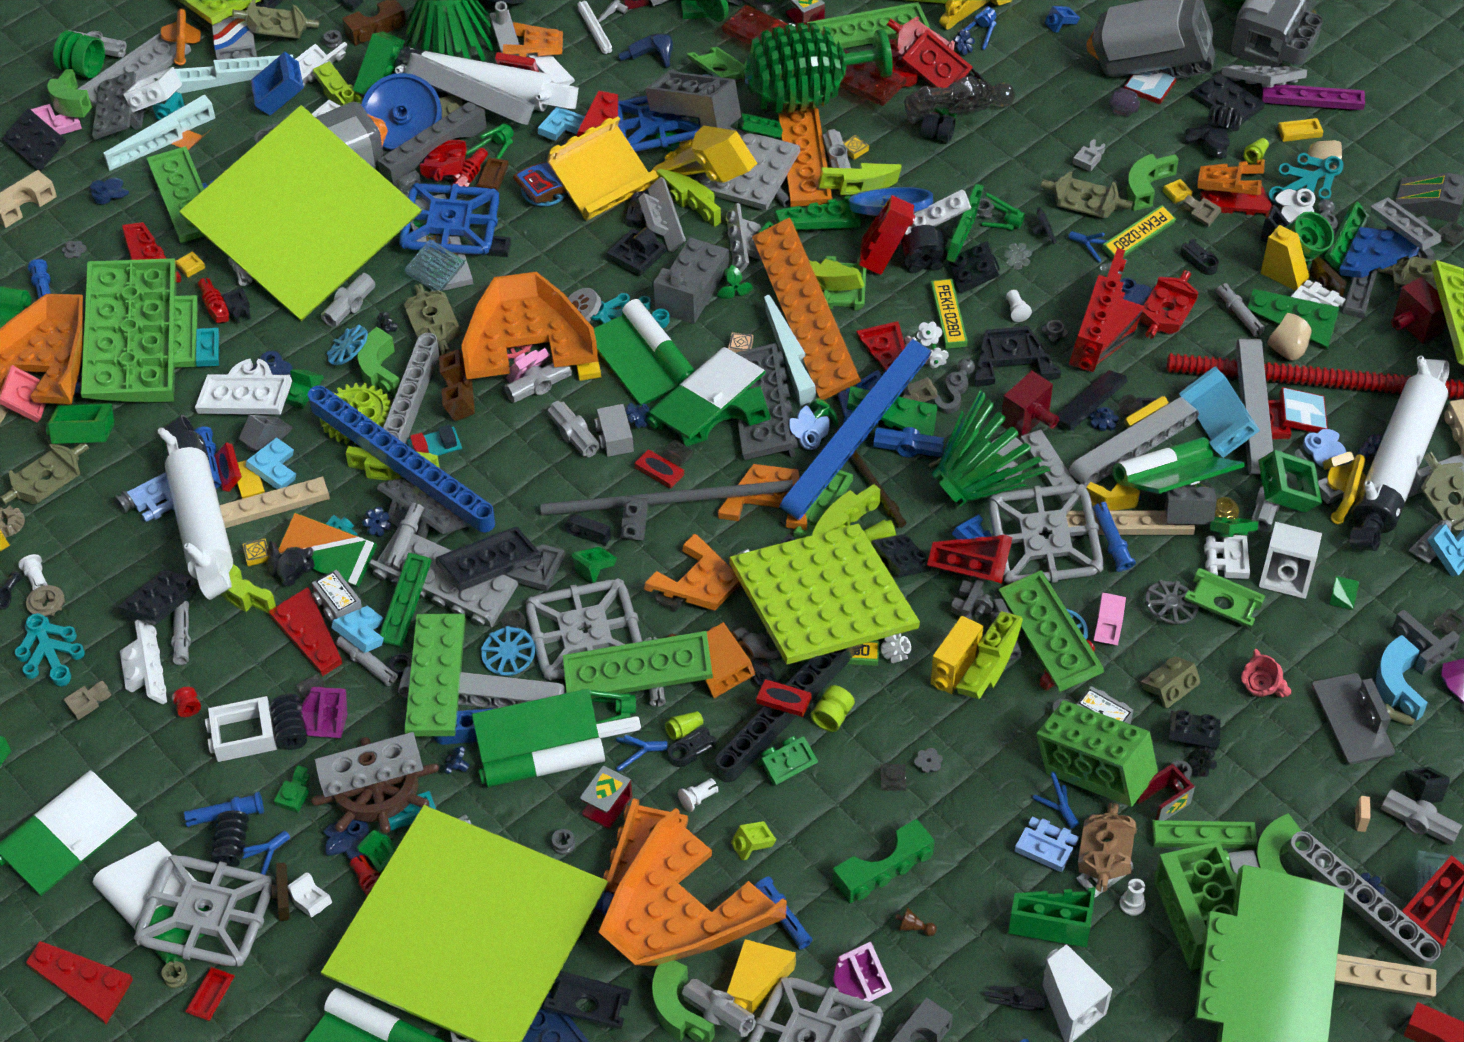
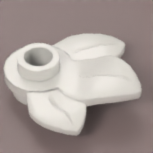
M1287 189L1279 193L1275 198L1279 204L1284 206L1281 213L1289 223L1303 212H1314L1312 206L1315 203V195L1309 189H1300L1298 191ZM1306 197L1308 202L1303 203L1300 198Z

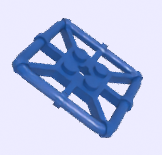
M647 95L618 101V116L620 118L618 127L626 137L627 129L641 127L627 139L635 152L659 146L664 148L668 147V144L694 139L695 133L701 128L699 118H697L698 124L681 119L686 117V115L661 114L657 111H650L649 105L637 106L648 103ZM628 112L639 117L623 120L622 113ZM677 128L690 131L667 137L665 131H674ZM660 132L661 138L638 143L646 135H655Z
M415 183L411 186L408 198L415 204L416 196H420L430 205L429 211L422 210L414 218L427 220L426 225L409 233L410 222L401 230L399 244L402 248L432 251L429 249L431 247L435 251L441 252V254L450 252L485 255L489 252L492 245L494 228L498 223L499 192L496 189L466 187L454 183L453 185ZM429 192L448 193L451 196L450 199L434 198ZM458 194L477 196L470 201L457 200ZM491 201L489 215L472 214L473 209ZM470 223L486 225L484 241L469 229ZM429 233L443 234L441 243L418 242L417 240ZM449 236H465L475 246L448 244Z

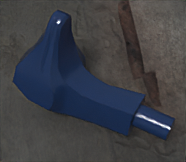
M654 34L629 45V50L618 54L620 60L623 61L631 57L634 60L645 53L654 52L661 57L665 67L668 68L670 67V56L673 51V41L669 34Z

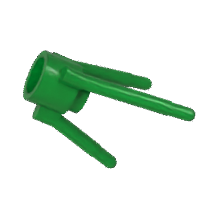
M503 123L499 127L480 135L481 139L488 138L469 149L466 155L494 140L497 144H504L495 158L500 159L508 146L513 143L511 139L514 136L512 128Z
M986 193L985 196L992 200L990 202L994 205V208L1006 213L1004 221L1007 224L982 222L981 225L1004 228L1013 231L1014 227L1020 229L1025 213Z
M589 690L590 695L600 696L592 698V702L615 703V712H620V715L598 721L596 724L629 718L630 714H636L635 694Z

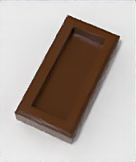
M488 157L477 187L496 189L498 191L509 166L508 160Z

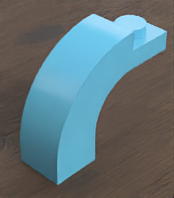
M1401 635L1385 649L1377 670L1376 685L1385 704H1389L1392 708L1399 705L1405 714L1417 721L1423 716L1428 702L1406 683L1402 673L1415 665L1419 650Z

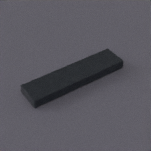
M1108 370L1057 414L1060 417L1057 426L1072 431L1128 382L1127 376Z

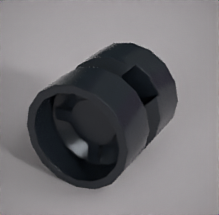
M927 111L921 127V136L931 139L936 136L937 140L950 143L955 130L956 117L948 115L940 117L939 113Z

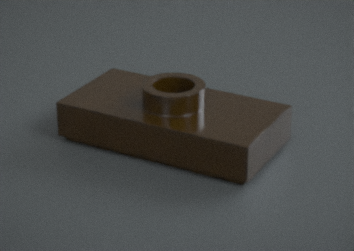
M1319 256L1314 258L1309 275L1322 284L1323 288L1329 291L1334 290L1339 293V296L1343 297L1347 282Z
M283 862L276 863L277 884L272 885L273 900H278L279 921L290 919L287 865Z

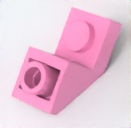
M1102 592L1094 641L1118 645L1126 597Z

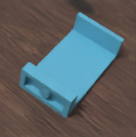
M1216 367L1207 371L1179 393L1181 397L1199 411L1198 420L1211 439L1209 443L1223 458L1260 431L1227 378Z

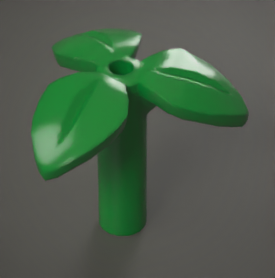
M730 265L729 268L724 270V275L730 286L722 287L718 291L717 297L722 299L733 298L736 290L740 296H744L752 291L753 286L749 282L739 284L742 280V274L737 267Z
M817 397L810 402L808 407L810 410L815 411L813 415L816 419L828 415L834 426L838 427L836 413L832 408H829L830 405Z

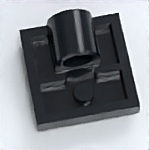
M632 228L607 252V259L641 276L666 252V245L658 242L656 235L649 228H643L640 232Z
M988 241L960 253L955 262L950 261L955 281L961 294L1000 276L999 264Z
M905 534L876 539L871 542L889 573H893L897 578L927 572L932 567L927 565L928 558L926 554Z
M1185 710L1171 711L1168 740L1192 743L1195 748L1207 746L1209 749L1217 751L1220 744L1221 719H1217L1209 714H1203L1202 716L1194 715Z

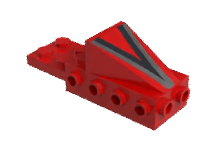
M1117 248L1108 276L1098 275L1069 365L1094 372L1096 365L1134 336L1144 306L1123 299L1125 292L1121 290L1124 283L1120 282L1122 274L1118 273V271L1123 272L1127 261L1123 259L1125 253L1123 249Z

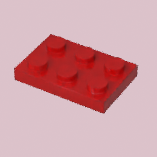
M928 29L901 59L902 62L943 96L952 93L973 68Z

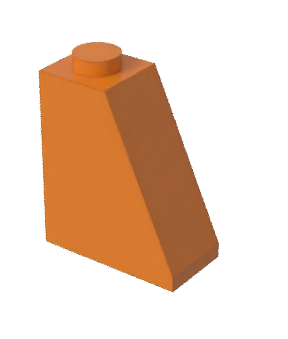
M724 622L707 631L713 678L706 679L713 698L756 675L750 659Z

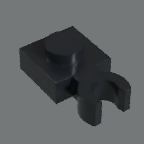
M243 288L222 294L229 314H234L237 323H240L239 317L241 315H246L248 320L251 319L249 301Z

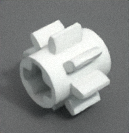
M901 633L885 637V642L881 644V652L886 659H891V663L908 659L906 654H909L911 651V643L907 637H901Z

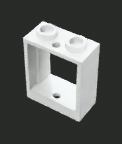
M174 67L138 80L124 93V96L132 112L167 100L182 86V83Z
M267 696L208 708L209 718L205 719L207 732L212 734V738L208 739L210 753H215L218 762L277 750L271 717L272 713ZM260 717L263 735L222 744L220 725Z

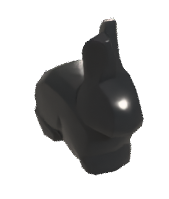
M1209 124L1201 125L1198 128H1186L1185 141L1187 143L1202 141L1203 150L1210 157L1226 158L1227 147L1230 145V140L1227 136L1228 129L1212 128Z
M269 541L267 555L269 556L267 571L271 577L279 576L285 586H292L304 573L310 572L315 567L312 558L314 550L312 547L305 549L290 547L280 554L276 543Z

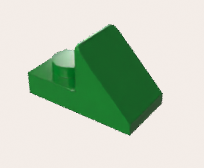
M291 369L290 373L293 382L291 383L285 404L303 409L309 401L308 391L314 386H319L324 377L304 369Z
M601 547L577 551L572 554L576 573L590 583L596 582L601 569L614 566L617 560L615 556Z

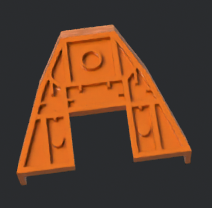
M538 272L494 277L475 308L461 345L466 379L510 374L506 348L549 342L554 368L598 362L594 329L564 293Z
M45 294L0 328V391L7 372L13 365L22 371L46 372L30 395L33 402L72 404L83 353V295Z
M675 808L656 824L622 878L599 929V933L633 964L656 966L713 950L786 918L787 901L782 898L775 904L748 881L713 912L707 909L678 883L712 856V850L679 823V810Z

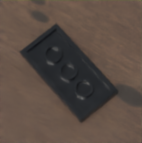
M516 526L436 557L435 563L460 592L541 560V553Z

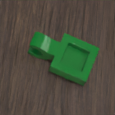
M297 766L292 782L285 780L274 800L275 806L296 813L299 812L309 794L308 788L304 787L310 778V775L306 774L308 768Z

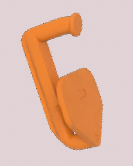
M184 9L177 11V22L161 28L162 39L176 42L175 64L184 65L186 62L185 43H197L201 38V31L186 23V12Z

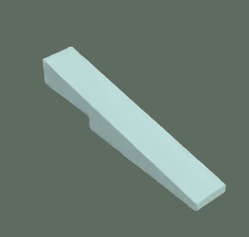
M279 56L214 60V66L175 69L182 83V86L176 92L186 93L251 80Z
M204 94L104 152L108 169L111 171L182 139L184 131L215 119L211 101Z
M770 295L764 296L765 311L779 350L783 352L785 366L799 405L802 406L816 399L815 384L805 370L806 365L803 360L805 352Z

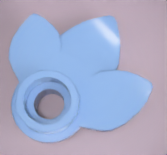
M804 406L799 411L797 419H789V428L791 433L799 439L804 449L814 450L819 446L821 438L828 434L829 418L824 416L816 419L810 408ZM807 436L811 438V442L808 441Z
M1322 429L1318 434L1309 433L1303 441L1304 450L1308 454L1313 455L1314 461L1323 468L1322 462L1324 460L1347 453L1345 447L1337 441L1339 434L1334 430Z

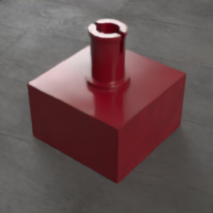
M1423 277L1401 288L1394 318L1391 319L1392 327H1396L1395 330L1397 331L1405 327L1421 343H1425L1442 334L1446 318L1438 291Z
M1034 371L1029 372L1004 395L1002 415L1005 416V420L1001 426L1007 430L1010 427H1014L1018 431L1017 436L1020 438L1032 430L1040 421L1050 429L1055 428L1060 417L1050 412L1053 383Z

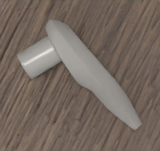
M614 0L597 20L601 22L616 10L625 14L628 7L621 4V0Z

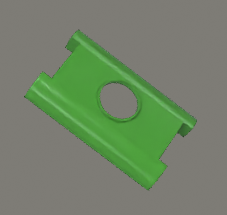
M712 47L709 54L698 56L695 52L687 53L689 60L714 77L735 80L744 79V64L719 47ZM720 67L724 68L725 71H715L712 68Z
M827 256V259L836 261V256ZM857 257V263L841 264L859 270L864 283L863 288L850 291H829L824 289V296L830 309H833V306L855 307V310H860L864 307L866 268L859 265L860 257Z
M1199 568L1193 580L1197 585L1193 592L1187 591L1184 600L1252 628L1255 618L1251 617L1255 608L1260 610L1265 595ZM1216 597L1227 598L1231 602L1232 607L1230 609H1221L1214 604V599Z

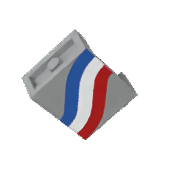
M229 17L223 19L220 23L212 25L217 60L257 57L253 32L250 31L244 19Z

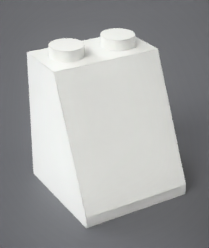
M1275 522L1259 587L1306 599L1322 533Z
M1066 944L1060 950L1055 949L1047 956L1043 988L1064 1042H1073L1107 1014L1112 988Z

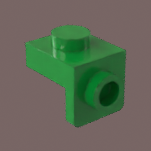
M375 830L371 831L357 846L359 852L368 855L381 874L397 849L388 836Z

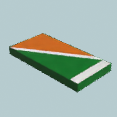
M294 512L278 550L282 554L290 547H300L303 549L312 547L314 550L312 558L315 563L313 570L327 575L337 569L347 583L359 587L378 544Z

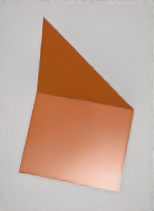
M189 130L182 133L183 138L173 142L172 145L180 148L186 146L187 150H189L208 132L204 135H199Z

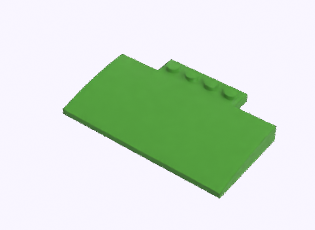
M175 258L88 261L82 398L127 402L174 401L175 367H197L196 330L198 328L197 295L176 296L177 269Z
M1244 864L1238 869L1233 915L1214 911L1208 913L1194 1018L1219 1024L1217 1042H1328L1344 889Z

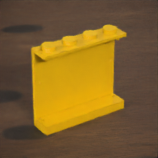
M619 116L614 119L609 118L597 128L591 127L582 136H574L562 146L557 145L549 151L548 164L586 221L630 199L634 193L645 191L658 179V175L654 170L651 172L647 171L618 127Z

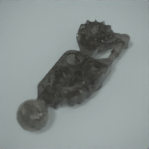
M963 77L947 88H929V86H924L919 91L912 92L904 100V107L912 119L931 115L935 110L934 108L937 107L948 108L949 113L986 110L992 103L998 107L1005 108L1013 103L1015 90L1010 84L1005 82L992 86L986 80L970 79V77Z

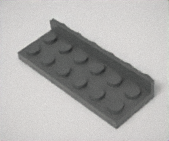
M776 343L736 352V354L765 370L766 374L748 389L761 386L771 420L752 426L738 419L744 460L789 450L791 457L796 456L794 448L798 447L797 438L795 435H792L789 428V419L793 418L789 417V414L793 413L790 400L787 401V397H790L788 384H784V381L788 379L785 367L782 368L781 365L785 364L783 352H778Z

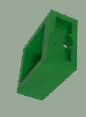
M112 404L58 405L55 412L52 413L50 421L46 424V433L51 438V444L106 442L115 425Z
M1273 450L1258 460L1266 501L1304 513L1322 503L1314 462L1277 450ZM1285 472L1296 475L1299 491L1288 488Z

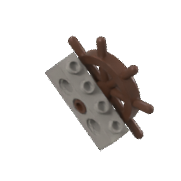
M414 732L371 743L368 737H364L361 739V747L315 759L323 794L314 796L311 799V803L314 806H319L333 801L336 802V805L344 814L335 825L337 832H343L354 819L362 822L379 821L381 832L386 834L391 830L388 818L399 814L409 804L420 808L423 805L429 807L428 799L416 795L418 778L438 772L439 766L436 763L422 766ZM405 782L401 789L392 786L397 783ZM361 794V795L356 799L355 802H353V801H351V800H349V799L347 798V797H351V796H354V795ZM386 794L392 796V798L384 801ZM370 799L374 800V804L365 805Z

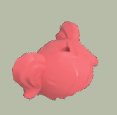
M1255 649L1250 662L1244 667L1241 675L1242 683L1246 685L1248 692L1257 697H1264L1273 693L1281 698L1291 695V689L1288 687L1286 680L1283 679L1281 666L1272 657L1261 655L1258 649Z

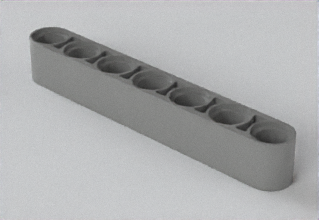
M410 53L405 73L421 77L430 85L516 122L529 124L535 106L533 103L427 57Z
M424 333L417 339L383 429L405 444L439 358L437 337L432 333Z
M1238 339L1236 343V357L1241 402L1260 430L1245 441L1248 473L1261 474L1258 460L1273 451L1261 339Z
M1180 397L1077 459L1070 466L1069 473L1085 486L1090 482L1097 483L1113 473V466L1116 463L1143 455L1193 424L1199 416V411L1183 397Z
M411 667L404 669L398 689L399 694L405 698H408ZM461 672L458 705L496 709L567 692L566 687L559 683Z
M1300 831L1293 835L1288 845V852L1296 862L1321 883L1344 889L1343 902L1414 963L1421 967H1428L1437 960L1441 949L1435 939L1311 834ZM1298 841L1304 842L1308 849L1305 851L1299 850L1295 843ZM1315 860H1325L1328 864V867L1320 868L1316 864ZM1336 877H1345L1349 885L1342 886L1338 884ZM1357 894L1366 895L1369 898V903L1359 902ZM1378 912H1386L1390 917V921H1382L1378 917ZM1399 930H1407L1411 935V939H1403L1399 935ZM1426 947L1430 949L1432 957H1424L1420 952V948Z

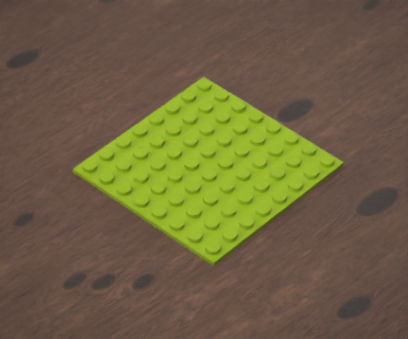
M302 105L179 211L184 218L300 321L306 318L422 212L416 204Z
M423 805L321 971V975L472 1041L522 1042L607 887L608 881Z

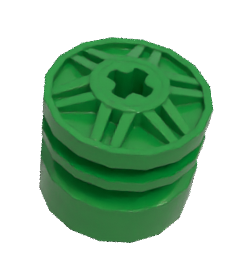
M68 30L60 34L53 52L54 64L58 70L73 69L74 74L76 73V75L87 78H94L101 71L105 59V47L100 38Z
M1312 211L1303 212L1285 227L1299 235L1306 266L1310 265L1314 258L1327 251L1334 242V232L1330 223L1322 215Z

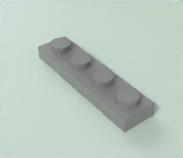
M1390 198L1370 206L1373 215L1422 251L1441 242V235Z
M1042 430L1021 436L1020 441L1031 446V450L1027 452L1030 458L1038 456L1042 459L1035 466L1038 468L1045 465L1051 470L1041 474L1048 486L1076 484ZM1074 493L1055 495L1060 505L1064 506Z

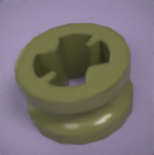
M169 962L162 969L161 974L168 987L179 988L186 983L188 975L185 966L181 962ZM176 971L179 976L173 978L170 973Z

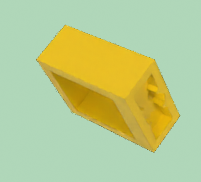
M964 616L960 617L933 655L930 684L934 685L938 690L946 691L950 694L954 692L956 686L980 652L978 644L982 640L983 625Z

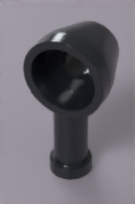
M12 571L5 584L0 586V609H7L12 598L11 590L22 578L16 571Z

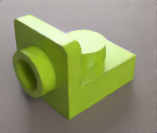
M764 821L740 825L731 840V844L741 860H747L753 850L773 847L776 842L775 837Z

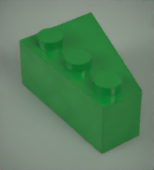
M384 31L373 33L353 90L365 95L375 82L385 76L392 75L396 58L405 40Z
M1096 887L1088 888L1087 891L1072 892V889H1065L1063 893L1048 894L1047 891L1015 893L1008 933L1087 948Z

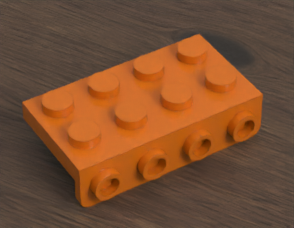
M633 798L631 806H626L624 812V820L626 821L624 827L620 826L617 834V841L619 843L617 848L612 849L610 855L611 868L605 871L603 877L604 880L608 881L606 892L610 891L615 894L619 883L656 824L670 812L640 806L639 799ZM679 814V823L685 828L688 824V816Z

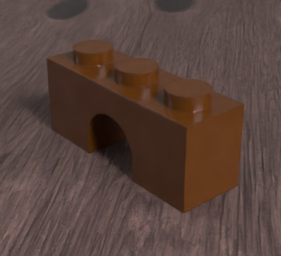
M385 0L378 3V15L374 17L363 16L360 11L343 17L344 33L356 46L369 41L373 33L383 31L388 33L407 25L405 24V10L397 0Z
M457 349L439 356L440 373L448 387L441 389L443 407L455 421L475 414L472 379H466L463 354Z

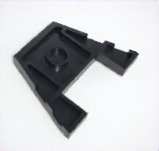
M1029 326L985 330L975 377V386L995 384L996 378L993 367L1037 363L1039 375L1046 380L1060 379L1061 370L1059 367H1055L1052 362L1053 359L1042 349L1041 342Z

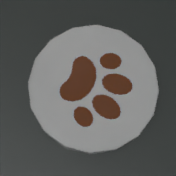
M590 288L579 289L568 297L588 322L591 321L590 317L593 314L596 316L601 306V298Z

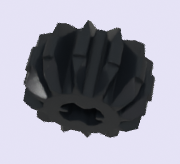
M1225 105L1211 106L1208 113L1207 122L1213 128H1225L1230 132L1238 131L1242 123V112Z

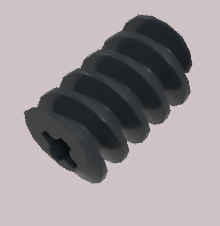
M296 694L281 695L275 698L270 705L276 745L285 750H296L302 748L307 743L304 717L301 712V700Z
M231 810L222 812L217 816L213 838L214 843L212 845L213 851L211 853L213 863L225 862L230 867L239 866V859L244 857L243 849L246 846L244 841L247 838L246 831L248 830L246 823L249 821V815L241 811Z

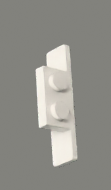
M342 43L328 55L314 44L297 57L296 60L300 65L303 85L305 86V83L308 81L313 82L316 79L313 75L314 68L328 61L332 64L335 60L340 61L346 55L345 50L348 44Z
M960 190L937 201L928 208L914 213L915 220L912 226L907 228L906 235L915 226L932 225L935 227L969 210L971 206L966 192Z
M136 620L135 625L138 639L120 650L125 688L130 692H134L145 685L149 698L165 704L167 702L166 687L162 674L163 668L160 662L156 629L150 623Z

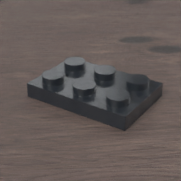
M1220 73L1192 91V98L1208 109H1211V106L1225 105L1240 110L1242 112L1241 124L1264 109L1265 102Z
M29 108L25 110L2 137L3 140L39 171L47 165L67 141Z
M163 570L118 606L119 614L157 625L200 589L199 582L194 577Z

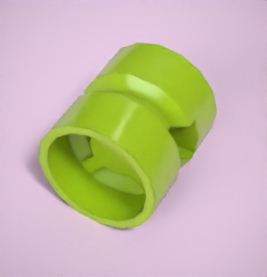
M830 685L823 693L822 699L812 710L811 718L817 726L825 731L836 732L844 722L845 716L853 708L855 700L844 688Z

